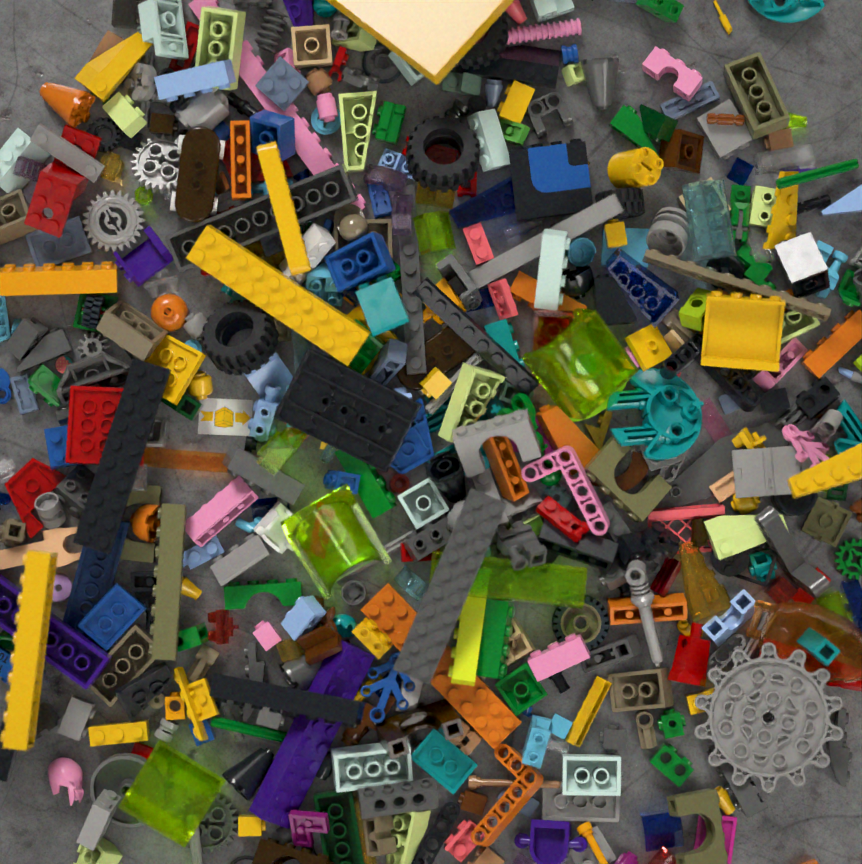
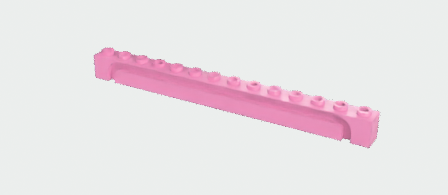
M193 0L188 5L200 21L201 8L206 6L218 7L219 1ZM248 40L243 41L239 76L264 110L295 118V152L311 174L316 175L339 165L338 163L334 165L330 160L333 157L326 147L322 149L319 145L321 140L315 132L311 134L308 130L310 125L304 117L300 118L296 112L299 110L294 103L286 111H283L255 86L266 73L262 67L264 62L259 55L256 57L251 52L253 47ZM358 194L359 200L350 204L358 206L363 212L366 209L364 206L366 201L361 194Z

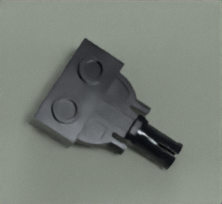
M154 571L131 572V592H135L136 599L146 607V630H150L151 624H154L155 617L151 616L152 604L155 605L156 597H153V585H157V577H154Z

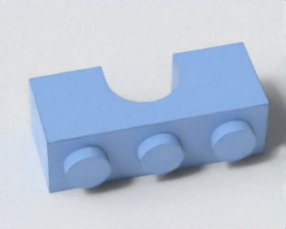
M745 589L730 601L731 606L727 612L720 617L715 615L702 627L705 634L718 647L761 609Z

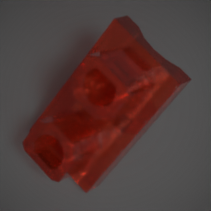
M219 609L208 613V622L216 623V630H209L208 641L216 642V645L229 644V637H233V629H239V625L233 624V617H229V610Z

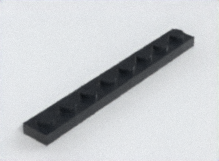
M426 278L414 290L413 293L502 376L506 377L505 379L519 392L528 396L540 384L530 372L431 280Z

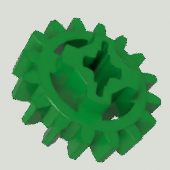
M851 538L850 543L844 540V546H837L840 551L834 552L838 558L834 559L833 562L839 564L836 566V569H842L840 573L842 576L847 573L848 579H851L854 575L855 580H859V575L862 576V551H856L853 546L862 548V539H858L856 543L855 538ZM846 551V558L842 560L843 554ZM852 555L859 557L857 558V563L851 562L853 559ZM853 566L857 572L849 571L847 567Z

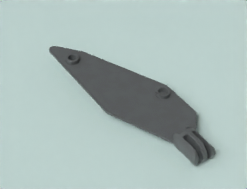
M794 404L778 419L749 428L748 430L751 434L756 431L759 437L765 435L767 439L763 441V444L766 448L789 446V441L783 437L782 428L792 424L803 412L799 409L788 419L784 420L798 407ZM803 415L793 425L798 427L808 417ZM739 432L720 438L669 484L672 488L655 508L681 507L714 496L709 486L733 471L732 450L747 449L745 445L736 448L732 442V439ZM674 488L679 490L677 495L672 494Z

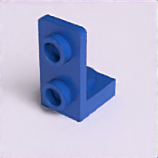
M328 470L323 478L324 489L357 494L361 475Z

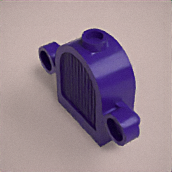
M531 819L530 837L525 833H519L514 839L515 845L518 848L525 849L529 846L531 857L537 864H564L569 857L570 848L581 853L588 847V843L583 837H576L571 840L572 823L565 821Z

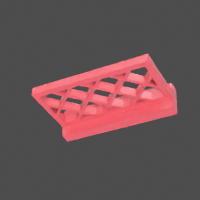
M723 503L654 508L647 516V525L649 527L652 526V522L660 521L665 525V529L668 528L685 543L676 554L711 552L710 540H708V546L710 547L700 546L699 548H694L689 544L691 537L686 541L679 534L686 527L691 530L688 524L693 519L707 518L705 520L707 521L724 515L725 506ZM674 520H680L684 524L678 532H675L669 526Z

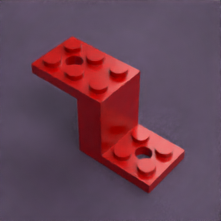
M66 124L61 137L73 145H79L82 151L96 159L102 138ZM54 157L53 162L40 171L24 224L60 238L63 234L72 203L86 190L89 179ZM45 208H50L53 211L52 217H47L44 214Z

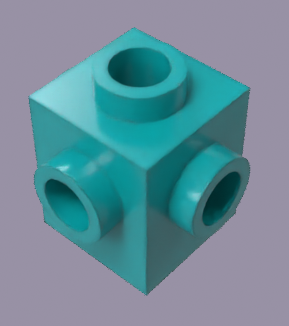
M762 552L749 555L751 565L748 566L750 576L755 577L756 580L761 582L766 581L772 563L770 555ZM775 563V566H774V569H773V572H772V575H771L770 580L776 578V576H775V571H774V570H777V565H776V563Z

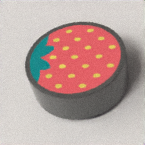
M62 355L55 360L54 366L58 373L63 374L67 365L74 363L71 357Z

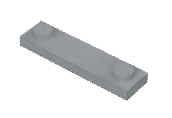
M41 123L30 138V141L93 183L97 181L105 168V165Z

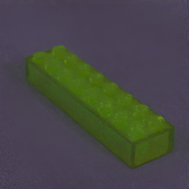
M433 551L429 583L443 552ZM484 556L468 594L469 597L583 609L588 568L545 563L530 568L527 564L521 570H514L511 565L512 559Z

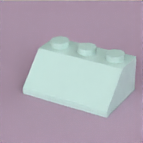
M19 128L15 130L0 149V187L7 193L18 189L23 190L51 155L30 141V137Z
M562 754V795L621 796V756L619 754Z

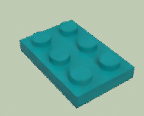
M432 729L411 754V760L453 795L478 766L474 760L464 754L456 745L452 744L449 740L446 741L436 729Z

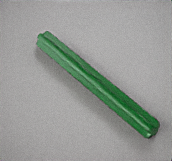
M851 159L779 178L776 180L777 188L783 189L858 169V160Z
M217 716L212 717L210 721L212 727L283 742L287 732Z

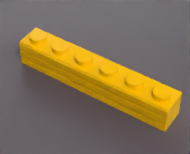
M599 676L596 677L565 741L577 747L581 746L612 684L611 682Z

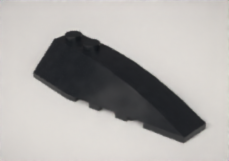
M526 45L508 46L503 53H499V58L496 61L492 59L490 65L486 67L482 64L479 65L480 69H474L473 66H469V69H463L462 65L454 66L449 72L459 74L466 72L485 79L502 80L512 83L515 80L525 85L555 89L561 51Z

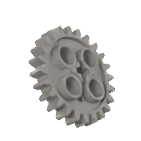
M162 134L161 139L154 135L153 141L147 138V144L140 142L141 148H135L137 154H132V173L135 180H139L140 186L145 184V190L152 187L153 193L160 189L161 194L164 189H167L169 193L172 187L176 190L180 154H177L179 138L173 141L172 135L168 139H165L164 134Z

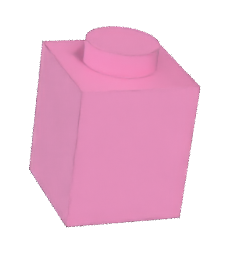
M262 620L254 626L256 630L253 634L265 651L283 639L270 621L265 623Z

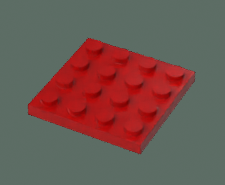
M70 386L66 463L99 464L124 388ZM145 452L140 467H144Z

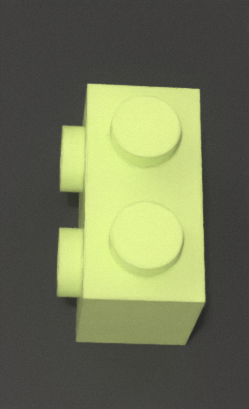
M118 91L102 108L120 129L132 138L148 122L143 118L144 112L138 106L134 108L133 104L135 102L127 94L123 96Z
M762 186L753 187L749 226L767 228L768 225H771L773 214L770 213L772 206L776 203V197L774 196L776 189Z

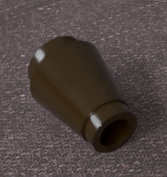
M703 518L692 520L690 542L693 543V547L708 545L709 537L703 523Z

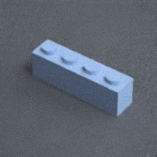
M231 59L154 77L159 100L166 99L167 102L178 100L180 95H184V98L196 96L195 92L201 91L202 94L213 92V87H219V90L230 88V83L236 82Z

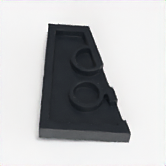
M164 661L114 690L131 723L142 709L145 710L149 706L148 703L155 696H159L174 680V677Z

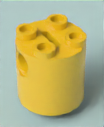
M648 147L623 151L613 155L609 160L607 167L608 177L617 189L654 185L660 178L664 163L656 152Z

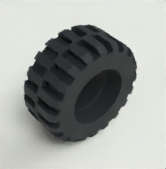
M504 12L489 27L490 30L487 37L482 42L473 45L455 66L462 65L463 69H469V66H473L474 69H480L479 65L484 64L486 67L490 65L492 59L496 61L499 58V53L504 52L506 48L505 43H508L509 28Z
M433 116V120L429 118L423 120L422 125L418 124L414 127V131L410 133L409 141H407L406 164H408L407 169L412 174V178L415 182L420 181V186L423 188L430 187V191L434 192L437 189L441 190V193H447L449 189L456 191L458 186H466L468 180L471 181L474 178L479 166L480 142L476 138L477 134L474 130H470V126L467 123L462 124L461 119L458 118L450 119V116H444V118ZM436 144H448L456 148L461 157L454 163L442 165L431 161L426 156L425 151Z
M233 300V303L227 302L220 309L219 307L215 309V313L213 315L210 314L207 318L208 322L203 326L202 330L204 332L201 333V340L205 353L217 369L224 371L225 374L238 376L242 375V373L250 374L255 369L256 371L261 369V365H266L269 362V357H273L276 351L274 347L277 348L278 346L277 338L279 336L276 325L269 314L249 300H243L242 302L240 300ZM243 329H253L249 338L243 343L232 347L227 346L230 338L235 333Z

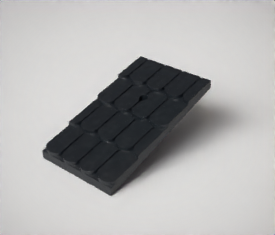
M308 348L273 417L386 473L395 459L422 404Z

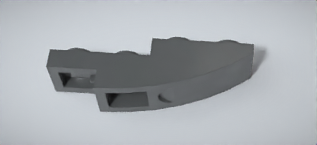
M248 642V646L244 647L245 658H248L249 666H245V675L249 677V680L264 682L265 660L257 661V642ZM245 703V707L239 706V714L243 716V721H247L253 713L252 704Z
M843 707L835 712L834 725L842 729L843 737L838 741H826V749L830 759V767L838 784L846 787V782L849 783L850 781L848 763L852 762V752H850V748L843 746V743H846L847 732H844L845 724L849 722V713H846L847 709Z

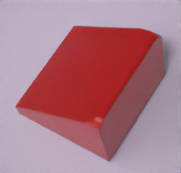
M135 742L131 753L150 760L154 748L140 742Z

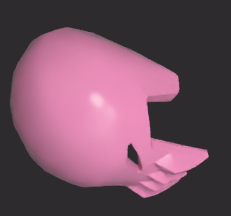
M56 758L47 768L53 795L59 793L60 786H65L68 788L70 806H72L74 800H79V803H81L84 791L82 789L83 772L80 765L70 758Z

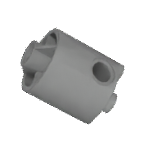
M212 88L213 92L205 94L197 91L195 93L196 96L190 97L176 110L174 115L188 131L195 127H206L213 130L230 114L228 99L219 89Z

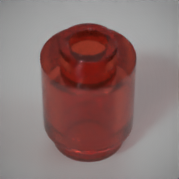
M396 474L389 480V488L395 494H401L409 488V479L404 474ZM396 481L401 482L402 486L400 488L395 486Z

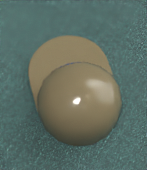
M348 204L337 209L334 218L343 239L348 242H354L367 235L368 224L362 210L358 206Z

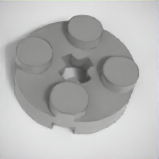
M142 63L134 65L130 76L125 81V88L128 89L132 100L138 102L148 101L154 95L156 90L154 77L157 76V73L153 66Z

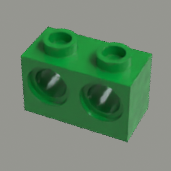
M663 743L650 757L649 762L680 787L694 771L691 767L693 763L685 756L683 758L679 757L676 754L678 750L670 743L668 746ZM664 752L670 754V759L667 762L660 760V756ZM678 765H683L685 767L684 773L676 774L675 768Z

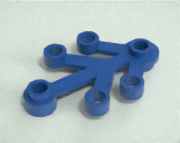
M400 652L392 653L388 662L376 668L371 667L367 672L368 677L375 680L379 677V674L390 670L388 677L361 688V694L365 698L371 697L373 692L384 688L377 707L370 711V719L374 723L379 724L385 720L386 714L384 709L391 690L397 700V707L400 710L404 711L409 707L408 701L403 697L396 682L398 671L393 669L395 660ZM372 670L377 671V675L374 677L370 676ZM399 672L404 681L403 687L405 691L413 692L415 690V683L408 675ZM412 683L413 687L412 689H407L406 685ZM366 688L370 689V693L368 695H365L363 693L364 689ZM401 701L406 702V706L403 708L399 706ZM376 713H381L380 719H375Z

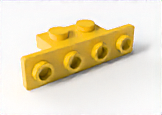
M176 667L174 668L175 673L173 676L175 682L180 686L181 699L186 703L187 716L192 720L194 726L193 733L199 741L208 740L203 721L219 715L214 697L209 696L211 689L208 680L203 678L189 684L184 668Z

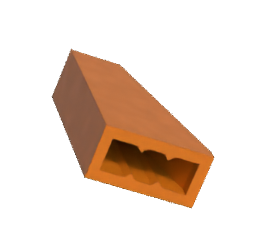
M546 404L539 408L540 412L536 413V418L553 450L555 451L563 446H571L576 451L584 468L599 449L557 405ZM563 451L561 453L562 458L570 460V454L567 451ZM570 469L572 476L578 473L576 469Z

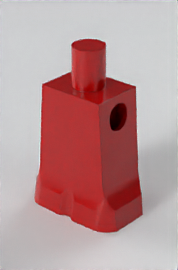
M692 622L690 636L679 635L673 665L667 680L706 687L711 641L701 639L703 624Z

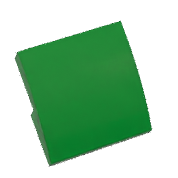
M354 320L355 322H357L358 324H360L361 326H363L371 332V330L367 328L364 324H362L359 320ZM371 333L349 366L362 374L386 342L377 335L373 337Z

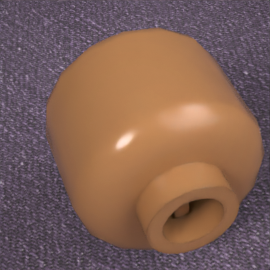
M316 67L305 75L306 79L310 82L307 88L312 95L317 96L331 91L330 86L333 80L325 69H318Z

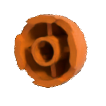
M175 294L159 296L151 307L153 322L168 332L181 329L186 323L185 318L189 315V308L186 302Z
M144 504L131 515L132 530L139 539L151 543L158 541L156 533L157 527H160L161 519H158V508H161L160 505Z

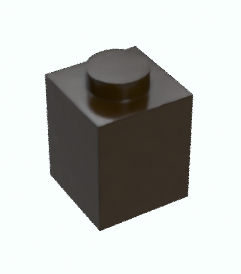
M152 112L149 132L151 134L172 135L174 137L175 132H178L179 121L176 120L175 115Z

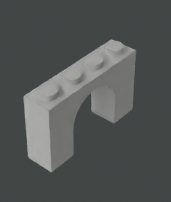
M527 409L517 410L503 416L499 415L493 419L478 421L475 424L460 426L452 430L453 442L467 477L485 472V461L480 446L486 439L493 436H506L512 439L518 447L523 462L541 457L540 444Z

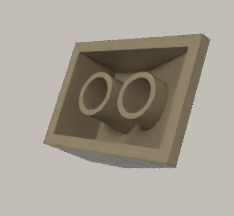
M670 668L608 674V681L612 683L609 688L612 712L674 706L671 680H667Z

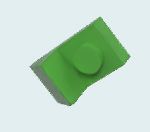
M500 118L499 123L505 142L514 146H523L530 127Z

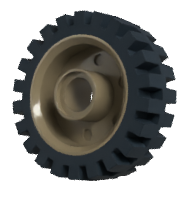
M578 594L567 597L556 607L552 618V628L560 643L565 641V637L575 633L578 635L581 633L588 650H591L602 643L607 636L609 617L605 607L597 599L588 595ZM578 618L586 620L583 628L576 627L575 622Z

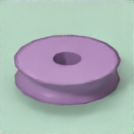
M64 574L55 575L53 602H62L69 598L73 584L68 576ZM57 584L62 586L60 592L55 589Z

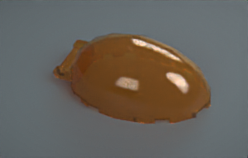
M760 600L755 601V610L750 626L746 629L745 634L750 638L759 640L757 646L760 651L763 644L770 642L775 645L776 654L780 659H788L793 651L800 649L806 654L804 669L807 672L813 673L824 668L830 673V678L827 682L832 683L834 680L844 681V683L862 680V631L850 619L824 606L801 601L782 602L777 605ZM762 612H765L767 616L763 629L760 631L757 629ZM809 627L824 636L840 650L839 654L826 668L796 642Z

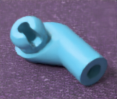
M256 517L252 522L238 518L235 526L248 533L255 532L253 528L262 520V517Z

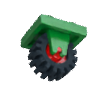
M100 293L80 294L73 327L101 333L96 327L105 311L117 303L119 297Z

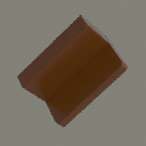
M326 624L297 638V643L305 650V662L309 666L342 651L341 635L330 624Z

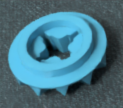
M317 108L311 115L312 127L322 135L333 134L341 125L339 111L335 121L328 122L326 128H324V122L318 119Z

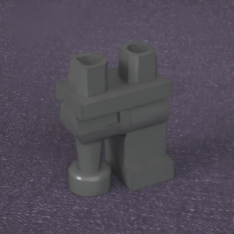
M517 521L512 524V529L507 530L504 525L497 527L496 546L503 555L509 554L512 558L511 565L514 570H521L527 564L529 568L545 564L547 549L539 543L530 524L524 525L522 521ZM538 556V559L533 560V557Z

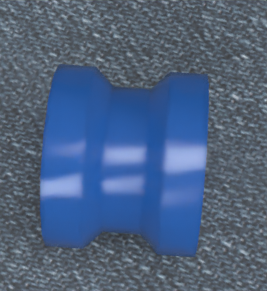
M576 44L568 47L561 45L563 65L572 61L579 63Z

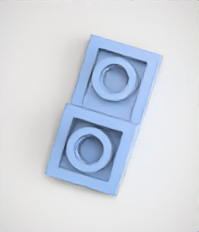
M385 148L378 166L415 181L407 169L406 156Z

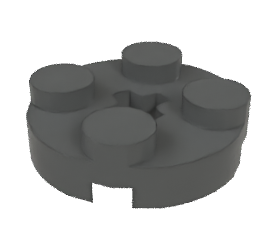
M345 67L341 75L344 81L360 88L368 86L367 90L377 91L379 77L369 75L368 77L359 68L353 67L351 69Z

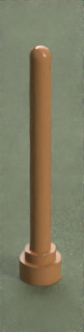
M469 775L468 789L510 787L515 780L481 779L477 775ZM543 780L540 788H560L561 782Z

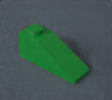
M623 105L608 126L637 148L648 147L656 152L648 133L643 129L640 117L636 114L637 111L629 105L627 107Z

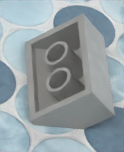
M252 533L244 539L245 543L240 547L236 544L228 550V555L225 557L220 555L212 560L214 564L210 568L221 586L227 584L272 553L260 535L257 534L255 536Z

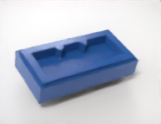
M385 177L366 182L375 219L394 215Z

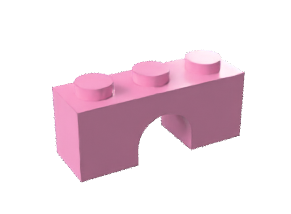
M655 46L642 63V71L657 81L666 73L675 74L678 79L673 85V92L688 102L702 85L703 78L697 70H690L682 60L674 59L663 48L659 49Z

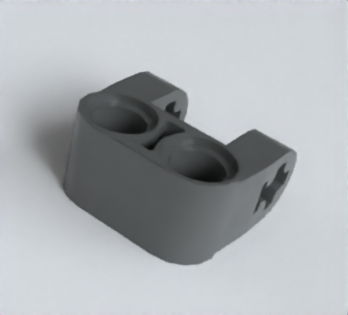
M551 92L537 98L528 105L527 113L538 139L547 135L541 120L542 117L557 111L564 127L574 123L567 105L557 92ZM553 97L559 101V104L554 107L548 103V100ZM538 105L541 108V113H532L531 107Z

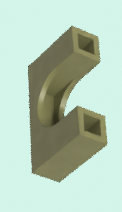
M611 436L584 467V470L590 482H595L604 495H609L613 499L612 502L616 507L627 512L626 515L631 521L642 522L670 491L672 486L657 474L653 475L636 494L623 492L615 482L614 470L617 463L631 447L620 446L614 436Z
M134 483L126 509L137 503L161 505L163 486ZM126 536L120 560L154 563L157 543L134 541Z
M706 788L667 796L669 816L681 817L696 813L702 817L706 825V837L702 845L695 850L675 854L676 864H727L728 854L725 850V834L722 830V814L719 810L720 798L717 789Z

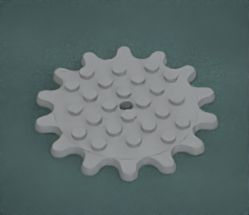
M767 642L762 646L761 655L757 659H751L744 650L736 649L732 653L734 667L731 671L724 672L716 667L709 670L708 678L715 685L714 692L711 695H698L695 698L696 707L705 710L708 714L707 722L695 728V735L699 739H711L714 742L715 749L708 756L709 764L714 767L725 762L732 764L734 768L732 782L737 786L743 785L750 776H757L761 780L763 791L771 793L776 789L777 779L786 776L795 786L800 787L806 782L804 767L813 763L820 768H825L829 765L830 759L823 751V744L828 740L838 741L843 737L842 729L831 724L829 719L832 712L838 711L843 707V700L839 696L830 697L824 694L823 686L829 680L830 673L824 668L813 673L807 672L804 669L806 654L803 650L797 649L793 651L788 659H780L776 654L775 645ZM766 712L774 714L772 722H765L763 720V715Z

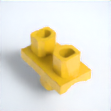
M745 427L732 439V442L736 448L743 445L747 449L766 448L763 441L767 438L765 435L759 437L756 431L751 434L748 428Z

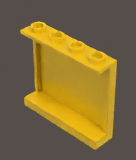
M711 291V294H707L701 365L779 372L785 300H782L781 296L762 298L760 294H750V297L742 296V293L731 292V295H723L721 291Z

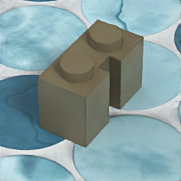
M392 815L363 819L367 856H382L397 852L395 837L391 836V829H394Z

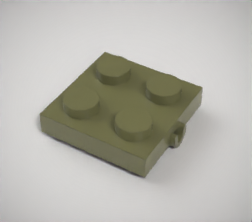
M818 496L815 506L809 511L800 531L813 536L819 542L823 541L836 547L852 512L840 507L834 501L829 502Z

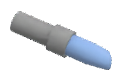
M838 367L840 374L862 384V376L859 373Z

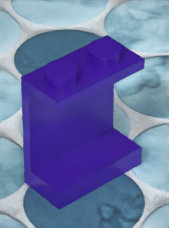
M150 226L144 229L149 238L126 256L121 258L116 251L113 253L117 259L115 261L116 265L121 271H126L123 275L130 283L134 282L138 287L174 261L172 254Z

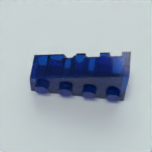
M512 176L449 210L448 213L456 228L462 229L480 222L484 223L516 214Z
M619 247L606 261L609 273L627 292L628 296L636 303L654 328L679 301L678 291Z

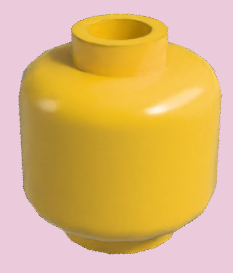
M197 371L188 386V393L190 396L196 397V400L207 399V395L213 392L212 377L210 374H206V371Z
M735 493L732 496L733 501L730 502L735 512L738 511L741 515L757 510L759 503H761L759 497L736 498Z

